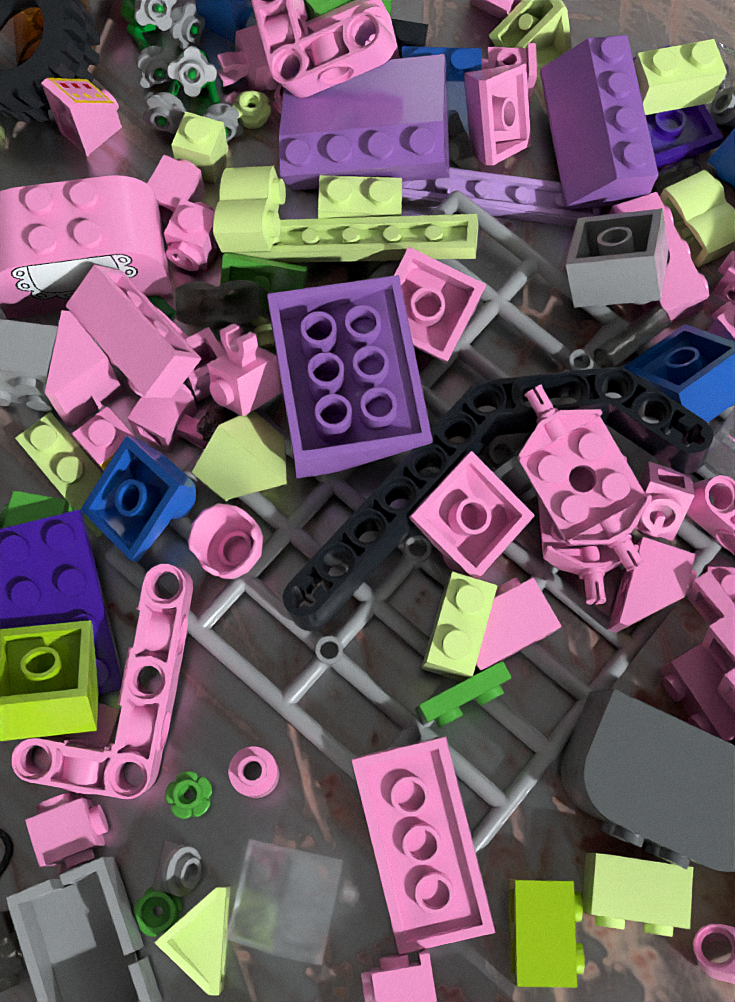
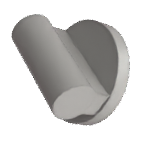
M735 86L724 89L715 97L710 112L717 125L729 126L732 131L735 128Z
M164 841L153 883V891H163L178 897L189 894L197 885L202 873L201 857L198 851L190 846Z

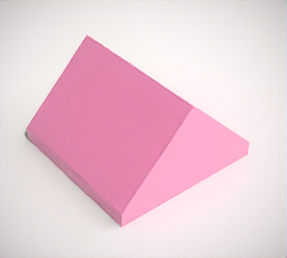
M526 63L464 73L471 155L485 165H495L531 146Z
M61 310L45 394L66 426H75L117 397L123 390L104 352L71 311Z

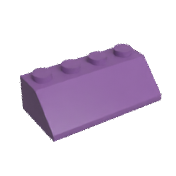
M628 35L587 38L542 67L540 71L566 210L612 206L648 195L658 177Z

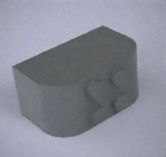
M616 689L589 692L564 752L561 764L562 782L571 801L586 814L603 821L600 831L640 848L645 841L646 845L643 851L665 862L673 863L684 869H687L689 863L693 862L717 871L735 872V745Z

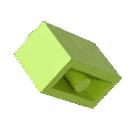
M508 879L510 982L517 987L578 988L577 974L584 973L585 957L582 943H576L575 922L582 921L583 903L580 891H574V881Z

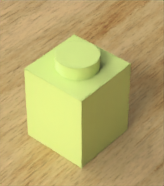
M185 111L171 144L174 159H184L193 163L201 170L204 181L216 183L228 154L224 122Z

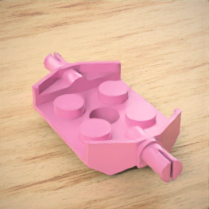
M542 385L535 387L534 391L531 389L524 395L538 416L536 420L538 425L517 459L567 546L607 545L609 549L614 548L626 572L642 565L645 562L641 559L630 540V533L653 498L651 495L646 496L601 419L600 416L603 414L601 409L558 411L557 408L553 407ZM584 467L593 474L594 485L590 491L578 492L572 488L569 482V474L572 469Z
M576 467L569 474V482L576 491L588 492L594 485V477L588 469ZM537 494L543 558L557 569L578 574L579 579H584L587 604L593 605L594 602L595 605L605 603L603 577L606 572L622 565L614 548L609 549L607 545L567 546ZM634 545V547H635L636 550L638 551V550H639V546H638V545Z

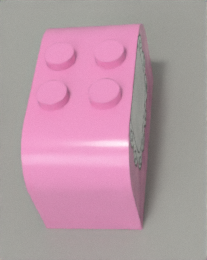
M110 175L14 187L0 191V308L7 319L58 313L61 310L69 311L65 305L94 264L122 270L146 297L153 295L162 298L173 297L169 263L166 256L167 247L164 236V224L155 193L145 182L128 176Z

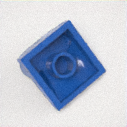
M126 435L80 510L131 561L138 562L171 519H182L190 513L196 500V488L193 481L164 454L140 439Z

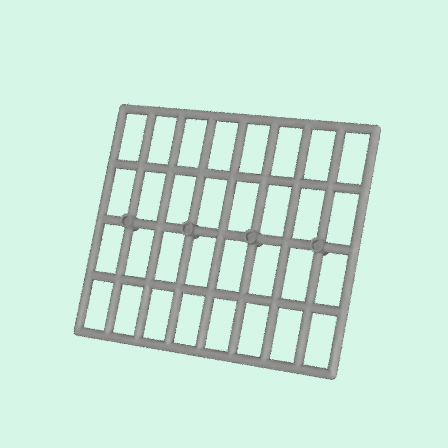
M458 190L452 191L430 214L452 215L456 210L461 214H477L478 227L522 261L518 268L496 291L486 284V288L480 298L484 305L469 320L448 363L435 357L419 374L426 409L437 418L441 419L452 407L429 388L458 357L486 380L511 378L470 345L497 314L563 366L562 372L593 369L594 361L616 336L640 355L655 345L607 306L601 308L581 307L603 326L583 349L570 351L509 302L535 272L573 301L568 275ZM436 259L485 283L456 259ZM401 260L385 261L368 279L394 276ZM607 393V394H605L606 396H608V397H610V398H620V397H622V396H620V395L617 394V393ZM279 394L254 411L285 437L286 454L293 459L289 433L264 412L281 395ZM554 398L549 400L551 401L552 405H557L562 398ZM529 401L523 403L527 407H532ZM731 406L718 416L735 429V407ZM653 417L642 418L644 421L648 423L659 422L657 419ZM532 432L509 434L504 439L492 441L481 453L485 456L483 463L489 469H492L516 451ZM637 448L627 460L635 477L638 476L653 456L642 448ZM203 451L182 471L193 481L194 485L198 482V479L192 474V470ZM405 451L389 456V458L399 465L410 452ZM707 459L703 467L696 471L703 479L719 475L728 476ZM357 467L341 472L313 476L320 483L289 517L259 491L239 496L238 498L276 529V531L263 544L262 556L248 573L231 579L198 616L189 609L187 632L357 782L352 764V759L356 756L296 703L327 668H333L403 729L387 749L439 737L429 728L434 720L423 726L417 713L414 715L346 656L343 653V649L375 614L424 657L430 638L386 600L413 569L422 568L443 587L452 570L431 553L434 545L423 533L414 536L408 534L397 546L402 551V556L373 589L365 582L352 596L360 604L332 636L326 637L318 630L305 631L297 627L288 614L283 600L257 578L289 542L309 559L320 550L322 545L302 528L333 494L354 511L367 499L346 482V479L356 470ZM424 468L420 471V474L425 476L435 474L429 468ZM187 516L178 520L171 519L168 525L188 541L192 521ZM684 518L677 535L696 549L692 569L697 571L698 578L722 546L710 534L706 536ZM515 539L503 551L505 555L531 575L529 579L534 577L541 591L544 588L549 590L616 646L618 650L590 685H587L537 642L520 651L575 697L577 701L548 738L542 735L499 697L481 705L535 752L505 792L499 789L449 745L456 776L492 807L471 833L477 857L569 742L589 692L611 689L679 601L641 620L630 634L625 630L614 633L608 631L610 618L596 606L587 604L586 598L556 574L559 569L547 560L541 562ZM113 543L105 553L106 560L141 591L147 571L138 563L131 561ZM337 564L330 569L328 574L340 576L347 572L349 568L344 564ZM623 564L619 566L622 570H624L625 567L623 566ZM160 583L158 584V590L165 599L174 596ZM244 591L315 652V655L283 691L211 629ZM446 677L429 699L460 684L462 681Z

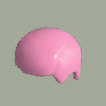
M218 503L202 510L191 524L188 548L197 557L202 568L215 577L235 579L248 573L262 556L263 534L261 529L247 512L237 506Z

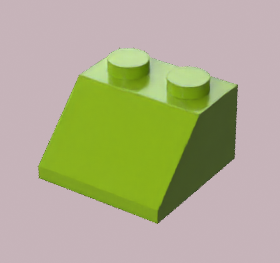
M92 621L0 629V741L97 731L99 691Z

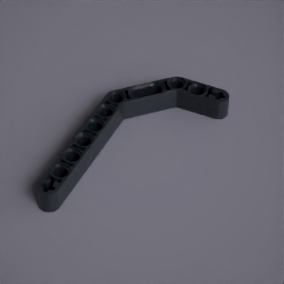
M604 367L477 382L465 392L431 429L432 443L412 449L287 584L282 597L284 606L292 621L302 630L315 631L326 625L416 526L409 516L468 452L472 451L478 457L499 435L534 432L538 425L536 423L538 416L532 407H527L523 403L528 402L524 394L531 389L534 391L535 387L539 385L543 386L542 388L549 399L570 397L577 400L573 403L553 405L558 411L601 409L603 414L600 417L605 425H608L665 465L680 473H693L703 467L713 441L712 428L704 419L621 367ZM607 393H617V394H619V395L622 396V397H620V398H610V397L606 396L605 394H607ZM483 406H492L496 408L493 411L482 412L478 410L480 407ZM653 417L657 419L659 422L648 423L644 421L642 418ZM456 436L467 438L465 442L459 444L449 441ZM435 467L439 469L434 475L425 476L420 474V471L424 468ZM397 499L410 501L407 506L400 509L390 507V504ZM377 531L380 533L374 541L362 542L359 540L365 532ZM337 564H347L350 566L343 575L331 576L328 574L330 569ZM303 601H306L310 604L315 601V604L312 607H309L305 604L300 606V604Z

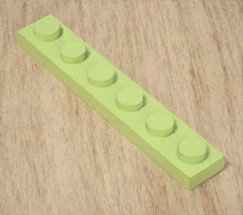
M477 214L280 220V235L273 239L270 251L231 253L284 263L402 260L408 247H411L435 260L476 259L478 217Z

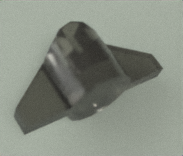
M458 112L450 115L448 119L449 163L455 164L464 170L481 172L475 157L472 141L466 130H464Z

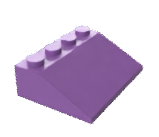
M445 54L388 60L381 66L309 97H295L284 88L279 130L280 177L290 190L319 189V175L402 178V182L450 178ZM296 69L294 71L292 77H294L297 74L299 69Z
M399 275L267 294L296 479L341 472L432 443V435Z

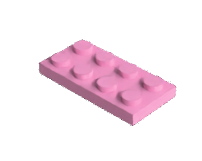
M446 735L353 757L352 764L399 955L495 933V926Z

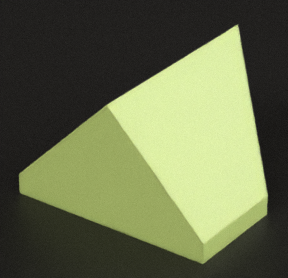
M522 0L489 34L495 47L527 48L528 43H536L537 70H541L542 67L572 49L568 10L562 0Z
M254 410L243 417L240 415L218 425L192 470V474L224 503L232 498L287 484L285 437Z
M231 886L216 887L154 942L208 995H219L224 990Z

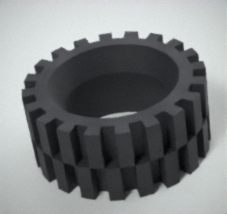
M0 0V32L11 18L28 8H40L44 21L43 35L34 54L18 67L0 70V113L10 119L13 116L20 122L30 123L31 116L39 122L49 120L48 110H51L41 82L46 78L87 79L92 83L95 76L88 71L89 65L98 66L100 55L91 46L100 45L99 33L92 28L96 24L92 14L80 0Z

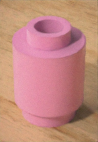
M251 746L240 750L234 755L229 765L228 774L232 786L239 793L249 798H261L270 794L276 787L279 780V767L267 750ZM251 762H257L262 767L260 777L253 781L247 780L244 776L245 767Z

